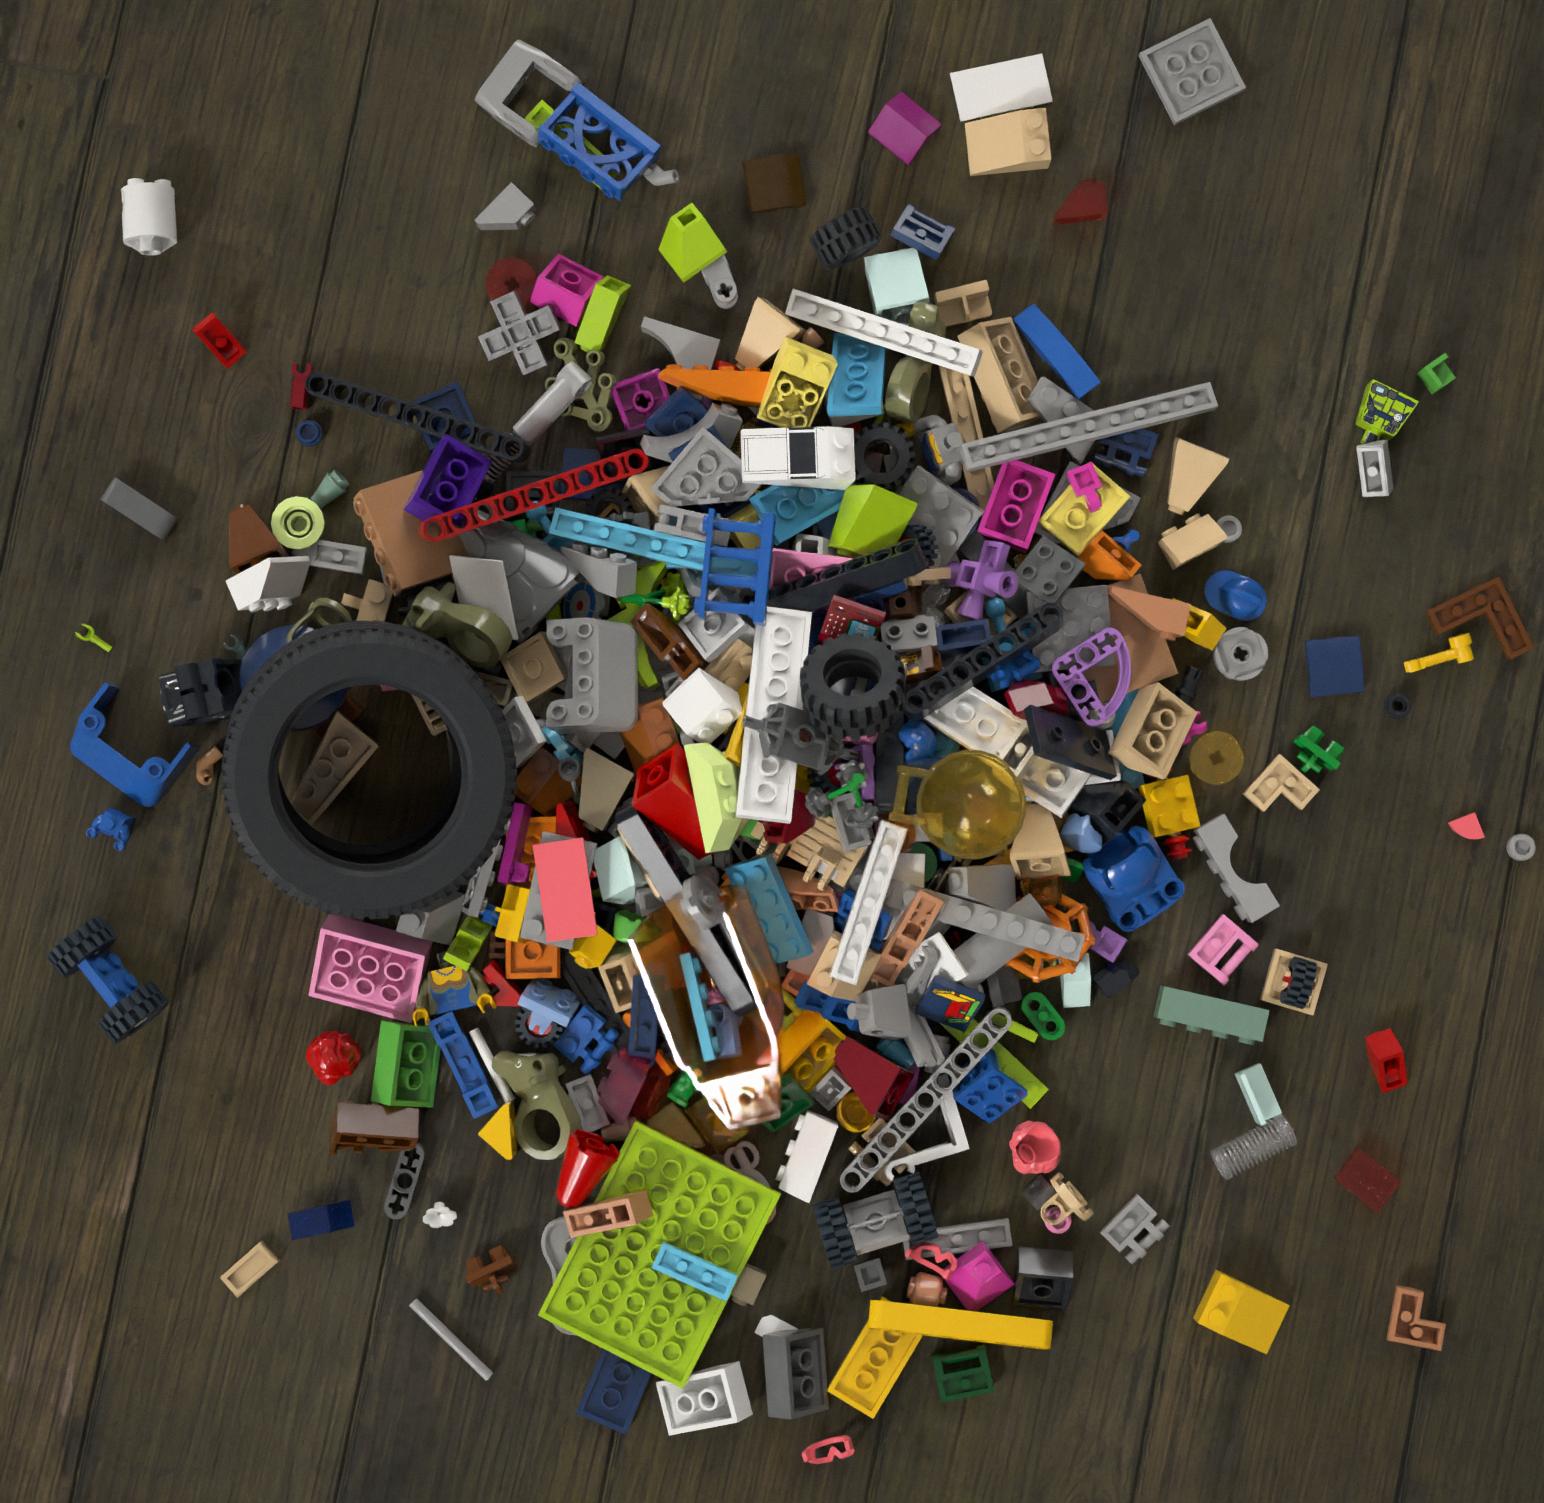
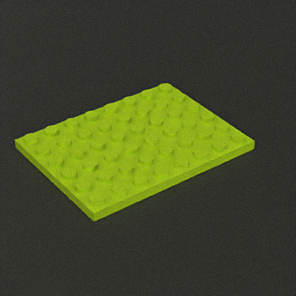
M635 1120L620 1150V1156L611 1168L595 1202L646 1189L653 1216L636 1225L577 1236L538 1316L684 1389L727 1302L653 1269L652 1266L663 1241L738 1274L731 1290L732 1293L781 1193Z

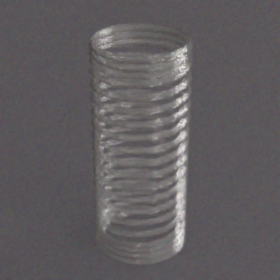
M1280 1114L1277 1117H1273V1120L1269 1119V1123L1266 1122V1124L1260 1125V1127L1256 1126V1129L1252 1128V1131L1248 1130L1243 1135L1239 1134V1138L1235 1137V1140L1226 1141V1144L1222 1143V1147L1218 1145L1213 1150L1211 1149L1210 1153L1222 1177L1228 1181V1179L1233 1178L1232 1171L1237 1176L1236 1169L1239 1173H1242L1241 1168L1246 1171V1167L1248 1169L1251 1168L1250 1164L1253 1167L1255 1166L1253 1160L1259 1165L1258 1159L1263 1163V1158L1265 1160L1268 1159L1267 1155L1269 1158H1272L1271 1153L1276 1156V1152L1280 1154V1149L1284 1152V1147L1289 1150V1147L1297 1145L1298 1142L1290 1124ZM1246 1137L1249 1139V1141H1250V1143H1251V1145H1252V1148H1251L1250 1144L1248 1143ZM1242 1139L1244 1140V1142H1245V1144H1246L1248 1150H1247L1246 1147L1244 1146V1144H1243V1142H1242ZM1233 1143H1234L1235 1146L1237 1147V1149H1238V1151H1239V1154H1238V1152L1236 1151V1149H1235ZM1230 1147L1232 1148V1150H1233V1152H1234L1236 1158H1235L1234 1155L1232 1154V1152H1231V1150H1230ZM1225 1148H1226L1227 1151L1229 1152V1155H1230L1231 1159H1230L1229 1156L1227 1155Z

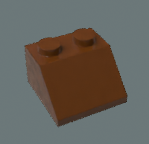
M541 747L515 779L517 781L515 794L545 817H555L556 805L570 801L575 794L571 782L564 780L560 776L558 770L559 759ZM581 776L576 780L578 789L582 784Z

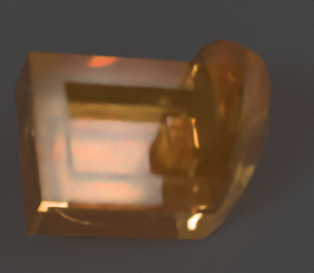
M1058 874L1038 879L1026 877L1020 881L1024 897L1030 893L1041 907L1061 903L1063 879Z

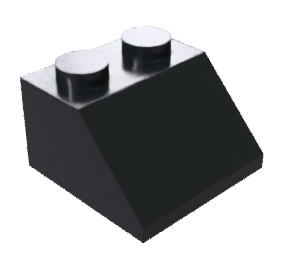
M1019 1247L1015 1263L1012 1306L1066 1311L1073 1281V1252L1060 1249Z

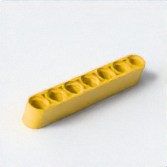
M870 1300L868 1329L1036 1349H1051L1053 1321Z

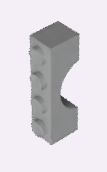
M1220 814L1193 830L1196 835L1193 837L1196 846L1200 851L1205 850L1209 857V860H1207L1209 868L1214 874L1218 873L1223 880L1220 885L1227 897L1232 896L1237 905L1234 909L1242 921L1246 919L1247 922L1253 923L1280 906L1266 883H1248L1234 872L1230 862V851L1238 835L1225 814Z

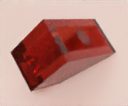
M1088 179L1077 185L1055 213L1052 220L1053 226L1105 219L1108 214L1104 181L1097 182L1096 179Z

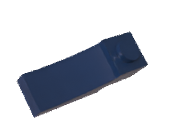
M988 619L935 626L941 661L970 652L991 639Z

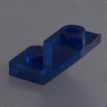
M350 1200L287 1213L292 1240L355 1227Z

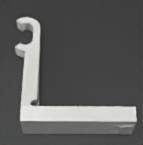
M941 1073L937 1076V1082L941 1086L950 1085L947 1074ZM952 1091L940 1103L951 1143L944 1142L889 1161L884 1169L885 1175L889 1180H893L894 1176L891 1170L896 1165L905 1163L908 1167L907 1171L914 1174V1165L970 1149Z

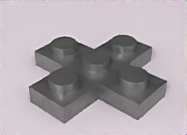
M516 290L490 301L501 327L478 336L488 361L513 351L523 375L548 365V360L538 339L561 329L551 304L527 315Z

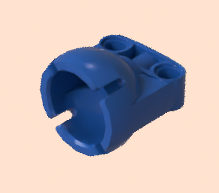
M1139 826L1131 827L1129 832L1122 829L1105 846L1102 845L1100 851L1088 853V859H1084L1083 862L1086 877L1109 912L1110 919L1126 932L1133 931L1155 918L1179 900L1185 892L1184 883L1175 874L1152 834ZM1172 882L1171 886L1165 889L1166 885ZM1128 912L1127 917L1121 920L1122 916Z

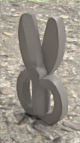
M741 1141L736 1147L727 1148L724 1154L726 1166L770 1188L765 1177L754 1169L759 1163V1153L751 1142ZM742 1147H748L753 1153V1161L751 1163ZM732 1153L741 1169H736L731 1164L730 1156Z

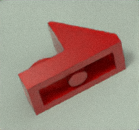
M213 312L192 329L227 369L247 353L244 347Z
M493 959L485 966L483 972L485 973L484 978L487 983L493 988L496 986L499 988L491 996L496 1006L522 1007L517 1003L524 991L513 979H506V972Z

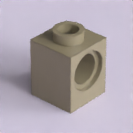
M746 1263L731 1293V1300L742 1306H746L747 1303L753 1305L767 1272Z

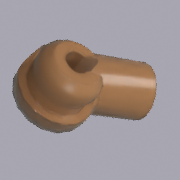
M217 746L210 749L196 763V777L202 785H209L213 782L214 764L223 757V753Z

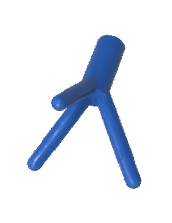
M1129 529L1128 533L1123 537L1110 538L1116 543L1122 542L1125 546L1124 550L1130 554L1131 544L1137 541L1140 535L1138 531Z

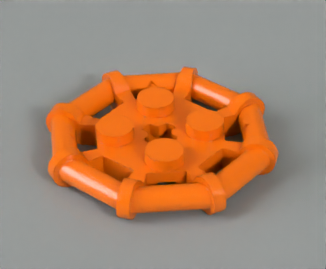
M1050 888L1049 891L1033 894L1032 897L1038 904L1047 902V906L1042 908L1054 927L1073 932L1070 922L1078 919L1081 933H1076L1085 935L1079 960L1076 962L1027 947L1007 962L1005 966L1016 969L1032 978L1033 982L1040 983L1043 979L1067 973L1072 975L1076 972V967L1090 946L1095 944L1096 938L1092 935L1087 913L1088 907L1085 903L1080 904L1058 892L1057 888ZM1020 896L1016 898V903L1022 899ZM1058 903L1069 909V911L1065 914L1057 910L1055 905ZM1024 954L1035 960L1034 967L1019 958ZM1058 958L1062 962V964L1043 968V962L1051 963Z

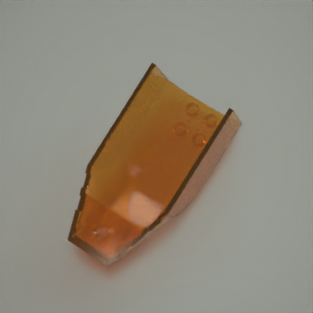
M728 884L718 887L720 893L717 896L720 902H725L726 910L722 915L758 1006V1009L743 1015L742 1023L738 1027L742 1050L741 1056L719 1058L704 1062L679 955L694 953L695 958L699 956L667 905L649 913L628 938V942L676 1064L681 1070L684 1069L692 1078V1084L695 1088L701 1090L708 1098V1104L729 1130L778 1119L781 1115L784 999L779 973L748 890L743 886ZM701 961L703 970L702 973H699L701 984L705 983L707 988L711 986L714 988L716 984ZM725 1000V1001H723V1002L716 1003V1004H728V1003H727V1001ZM712 1027L713 1035L716 1037L715 1028Z

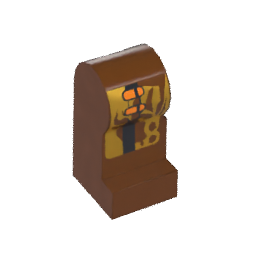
M931 644L921 647L920 651L900 656L901 662L908 668L906 684L927 680L943 670L941 654Z

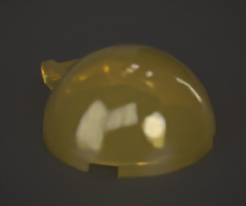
M962 750L947 754L929 770L898 765L897 773H899L894 808L893 813H889L888 820L921 826L931 843L949 855L962 859H981L995 855L1014 841L1022 828L1026 815V796L1021 780L1017 779L1007 762L994 754L982 750ZM910 776L923 778L917 795L918 817L904 814Z

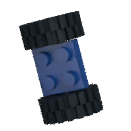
M97 916L78 927L74 932H71L65 939H62L58 945L48 952L46 958L63 979L74 975L80 970L84 973L111 1008L110 1011L106 1012L99 1019L98 1024L114 1044H118L159 1015L170 1002L153 981L146 983L144 986H138L135 977L125 970L121 965L120 958L109 949L118 940L117 934L102 916Z

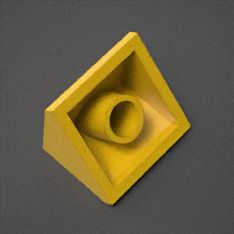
M514 1100L506 1102L478 1133L482 1139L506 1160H511L517 1155Z

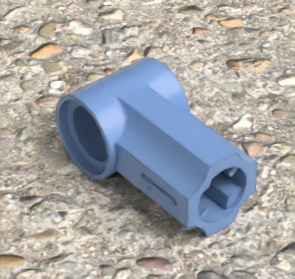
M728 1004L711 1005L708 1010H712L715 1020V1026L712 1027L715 1028L716 1036L719 1038L721 1052L718 1053L719 1058L741 1056L742 1050L738 1027L742 1023L743 1016H737Z

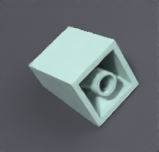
M914 248L900 249L894 252L864 257L866 278L874 315L908 326L914 304L916 302H929V295L917 250Z

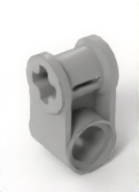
M722 255L702 269L701 272L716 304L720 308L729 309L737 303L738 295L725 255ZM726 290V292L729 293L730 296L725 298V296L722 294V291Z

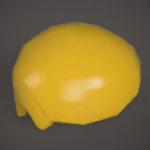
M855 1092L845 1094L836 1107L837 1119L840 1125L851 1132L865 1131L876 1120L875 1116L868 1113Z

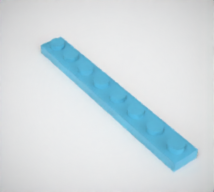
M555 507L549 530L551 536L703 571L704 542ZM712 557L711 573L752 577L753 574L758 573V564H754V561Z

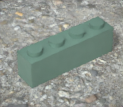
M1161 985L1154 1012V1017L1160 1018L1159 1024L1175 1027L1176 1022L1186 1024V1030L1202 1033L1203 1028L1213 1030L1212 1036L1228 1039L1229 1034L1239 1036L1238 1042L1254 1045L1255 1040L1263 1042L1269 1010Z

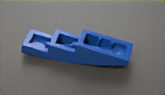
M1034 303L1012 319L1041 359L1049 364L1060 380H1064L1078 400L1101 383L1066 338Z
M805 979L794 1001L798 1008L820 1013L824 1019L846 1024L850 1030L860 1032L859 1021L849 1019L847 1015L848 1005L856 1003L855 1001L831 997L807 985L808 980Z

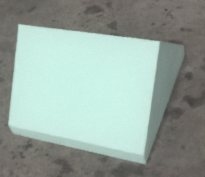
M619 836L595 850L594 865L603 901L632 905L635 902V882L626 844L622 837Z

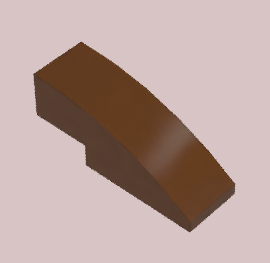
M645 603L630 621L661 661H668L683 680H686L698 668L704 670L709 664L684 631L651 604Z

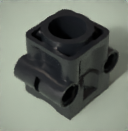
M210 658L197 663L177 666L174 668L175 671L160 675L161 703L169 724L173 727L197 726L214 720L231 719L235 704L242 693L240 686L241 659Z

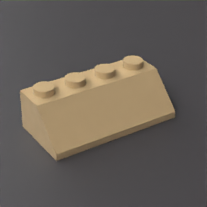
M1012 317L980 322L957 336L961 344L983 351L974 378L997 433L1016 429L1041 418L1027 400L1038 379Z

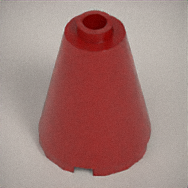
M577 1129L575 1134L574 1131H571L556 1190V1197L562 1206L572 1209L573 1207H579L617 1162L620 1152L612 1143L610 1147L602 1143L603 1137L590 1131Z

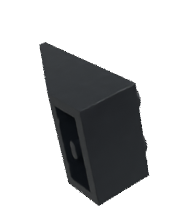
M1122 779L1119 781L1084 785L1066 812L1078 814L1080 817L1089 815L1091 826L1102 835V845L1105 846L1123 829L1146 802V799L1128 782Z

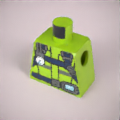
M1374 379L1370 381L1365 388L1356 419V425L1366 430L1360 442L1362 444L1379 441L1380 437L1386 440L1392 439L1419 401Z

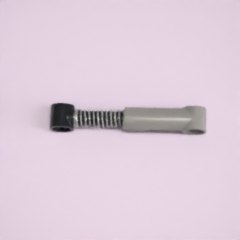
M574 361L568 363L558 373L556 381L512 427L514 429L513 435L532 446L575 399L580 398L590 389L593 379ZM519 443L512 445L510 449L511 455L515 456L520 451ZM491 455L492 458L490 460H492V463L472 503L487 499L494 489L492 482L495 481V478H498L497 474L505 471L504 467L507 468V464H511V461Z

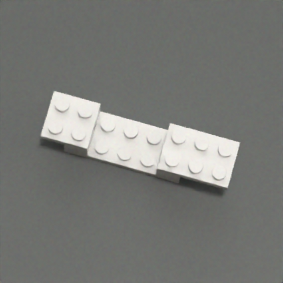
M954 675V678L956 680L963 681L962 679ZM926 680L906 684V694ZM935 687L931 692L934 695H942L946 690L943 687ZM975 687L970 688L922 719L929 727H935L992 764L995 776L1060 818L1064 816L1092 775L1035 756L1027 721L1014 716L1011 710ZM913 701L908 707L912 710H918L923 704L919 701Z

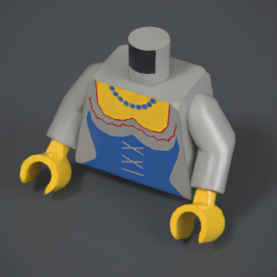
M930 415L918 419L916 423L903 422L896 425L897 427H902L908 437L913 436L915 431L917 432V438L932 475L948 486L956 483L961 478L964 461L959 447L963 442L955 423L947 424L939 416Z

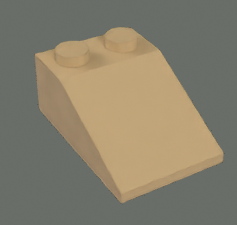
M1046 108L1019 110L965 123L970 176L1049 168L1051 151Z

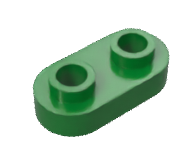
M1039 992L1027 993L1021 1001V1009L1024 1015L1043 1038L1047 1040L1060 1038L1065 1031V1023L1043 994ZM1032 1000H1037L1039 1003V1007L1036 1010H1031L1029 1007ZM1049 1021L1055 1023L1053 1031H1047L1046 1024Z

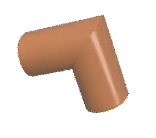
M1396 1285L1386 1339L1388 1341L1441 1351L1446 1324L1420 1318L1424 1297L1423 1291Z

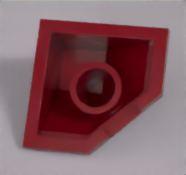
M1014 679L1010 684L1011 687L1004 693L1012 714L1023 720H1026L1024 709L1030 704L1063 716L1070 711L1065 701L1067 700L1065 693L1059 687L1055 688L1043 682L1024 679L1018 681Z
M794 790L790 824L758 820L764 826L765 832L763 835L766 842L788 844L815 825L817 817L811 814L805 806L806 793Z

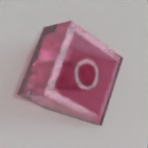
M622 1047L619 1055L613 1054L607 1069L611 1070L608 1078L602 1077L597 1089L601 1093L598 1103L621 1126L624 1125L652 1061L646 1057L629 1056V1049Z

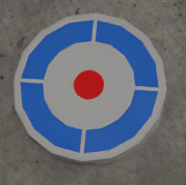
M584 580L577 588L574 587L565 596L563 605L564 619L585 617L601 619L599 614L600 610H604V594L596 591L587 580Z

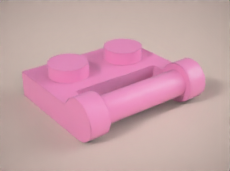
M1221 914L1187 955L1220 984L1225 986L1229 981L1228 977L1248 953L1251 950L1255 951L1259 945L1228 917ZM1239 939L1243 944L1222 969L1218 970L1215 965L1235 941Z

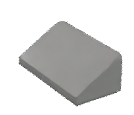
M1388 440L1357 445L1362 496H1389L1393 491Z

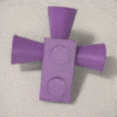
M985 540L978 562L962 560V563L952 561L946 566L951 568V578L944 579L945 583L949 587H961L968 590L956 613L957 615L972 620H981L983 616L984 595L995 597L997 593L1005 598H1009L1015 594L1018 588L1017 575L1013 571H1003L1010 549L1009 545Z

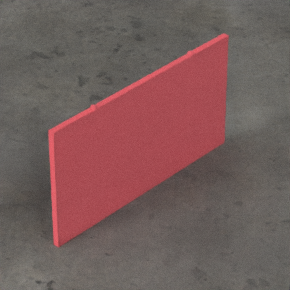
M576 838L533 845L547 942L598 935L584 839Z

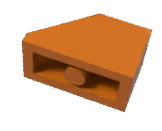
M1102 530L1077 557V559L1086 564L1082 570L1094 579L1130 580L1141 567V564Z

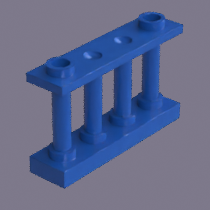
M709 508L708 516L704 515L702 531L707 533L700 597H695L694 613H698L699 619L706 621L707 611L749 615V618H753L754 625L766 626L776 525L775 514L763 513V521L758 520V523L716 519L717 513L715 509ZM715 530L757 534V537H761L760 547H755V550L714 546ZM712 557L754 561V564H758V573L753 574L752 577L711 573ZM710 584L751 588V591H756L755 602L750 601V604L708 600Z

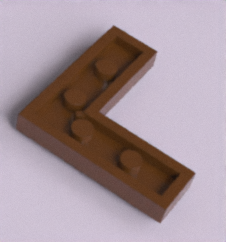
M1496 577L1425 611L1436 636L1484 613L1507 660H1511L1534 649L1500 577Z

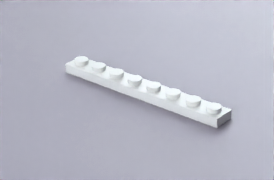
M796 289L792 290L785 312L786 315L975 377L983 353L980 349Z

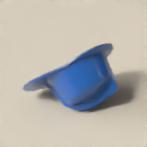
M1226 570L1216 572L1210 576L1205 584L1204 593L1209 605L1217 611L1244 621L1253 620L1260 616L1266 607L1267 598L1262 586L1255 580L1238 573Z

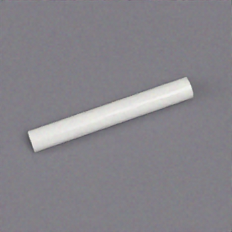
M479 1028L470 1031L469 1034L505 1103L514 1100L515 1097L505 1078L496 1074L492 1069L493 1055Z

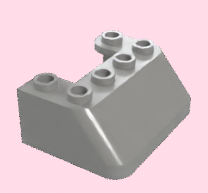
M588 617L547 620V638L550 643L557 647L573 646V699H558L548 706L546 727L560 735L616 732L632 729L638 720V635L636 630L627 623Z

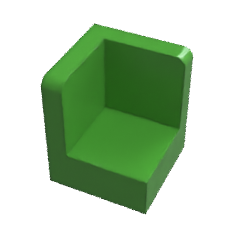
M1446 353L1417 373L1431 394H1434L1456 378L1444 362L1448 358Z

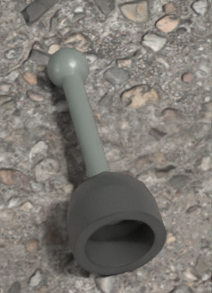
M566 758L559 763L558 770L564 780L571 782L575 794L573 800L576 804H580L581 794L576 783L581 773L580 764L574 758Z

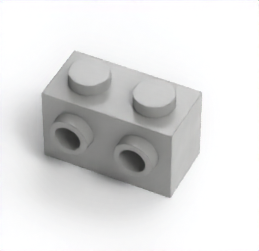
M918 615L912 619H891L882 622V641L891 645V650H896L900 656L920 651L921 647L930 644L938 651L934 616Z

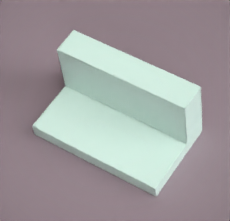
M1261 1063L1234 1073L1257 1124L1262 1126L1266 1124L1265 1120L1282 1113Z

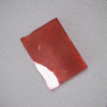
M1358 1147L1341 1167L1340 1172L1334 1176L1335 1180L1377 1213L1402 1183Z

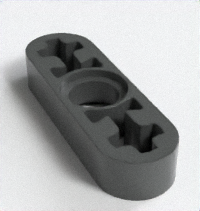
M416 1142L414 1148L417 1149L416 1153L420 1155V1158L414 1159L412 1167H417L416 1172L410 1168H401L402 1163L408 1165L410 1156L406 1155V1151L411 1150H401L384 1205L385 1213L392 1219H401L410 1210L426 1157L425 1148L418 1142ZM401 1173L411 1175L413 1182L409 1188H403L398 1184V1177ZM394 1189L400 1193H409L408 1198L405 1195L402 1197L400 1205L404 1207V1210H400L398 1213H394V1207L390 1206V1203L397 1201L399 1195L393 1193Z

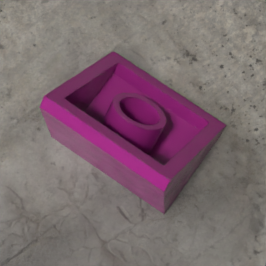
M900 92L886 103L868 133L909 166L941 128L942 124L903 92Z

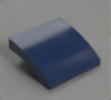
M1358 635L1305 640V663L1308 668L1309 695L1311 697L1364 692L1363 664Z

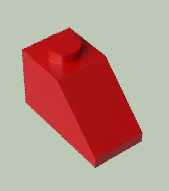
M1389 1028L1366 1036L1367 1054L1382 1094L1408 1085L1404 1052L1392 1030Z

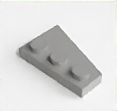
M1040 377L1027 399L1045 423L1094 411L1046 377ZM1094 441L1066 447L1077 465H1081Z

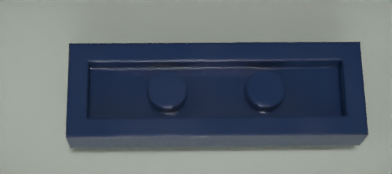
M635 974L633 976L629 1056L655 1058L657 1056L662 976Z

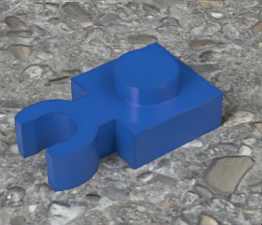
M1027 651L990 675L991 680L995 681L1000 678V688H1006L1010 685L1013 678L1021 681L1040 668V660Z

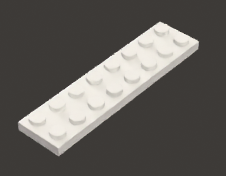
M767 606L766 626L755 625L746 709L747 716L761 720L779 702L802 710L800 670L803 667V661L808 655L812 612ZM747 727L744 728L735 817L790 824L797 763L772 755L768 758L763 757L759 733L757 730Z

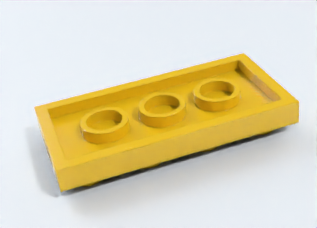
M883 1296L879 1300L892 1302ZM867 1320L827 1387V1391L874 1419L923 1335L868 1329Z

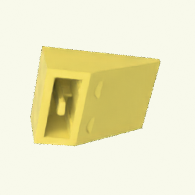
M785 337L774 361L757 418L782 428L810 427L838 365L835 357Z

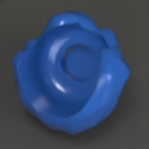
M922 720L907 721L899 731V738L904 742V763L905 760L933 758L937 747V738L934 731Z

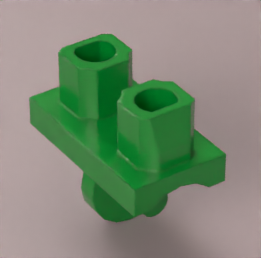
M1311 726L1303 734L1297 735L1293 743L1310 755L1307 756L1302 751L1297 755V758L1304 762L1300 770L1305 773L1311 768L1319 773L1322 766L1315 762L1316 760L1330 771L1336 770L1341 764L1338 760L1341 758L1344 748L1335 741H1331L1325 750L1320 748L1317 743L1324 736V733L1315 726Z

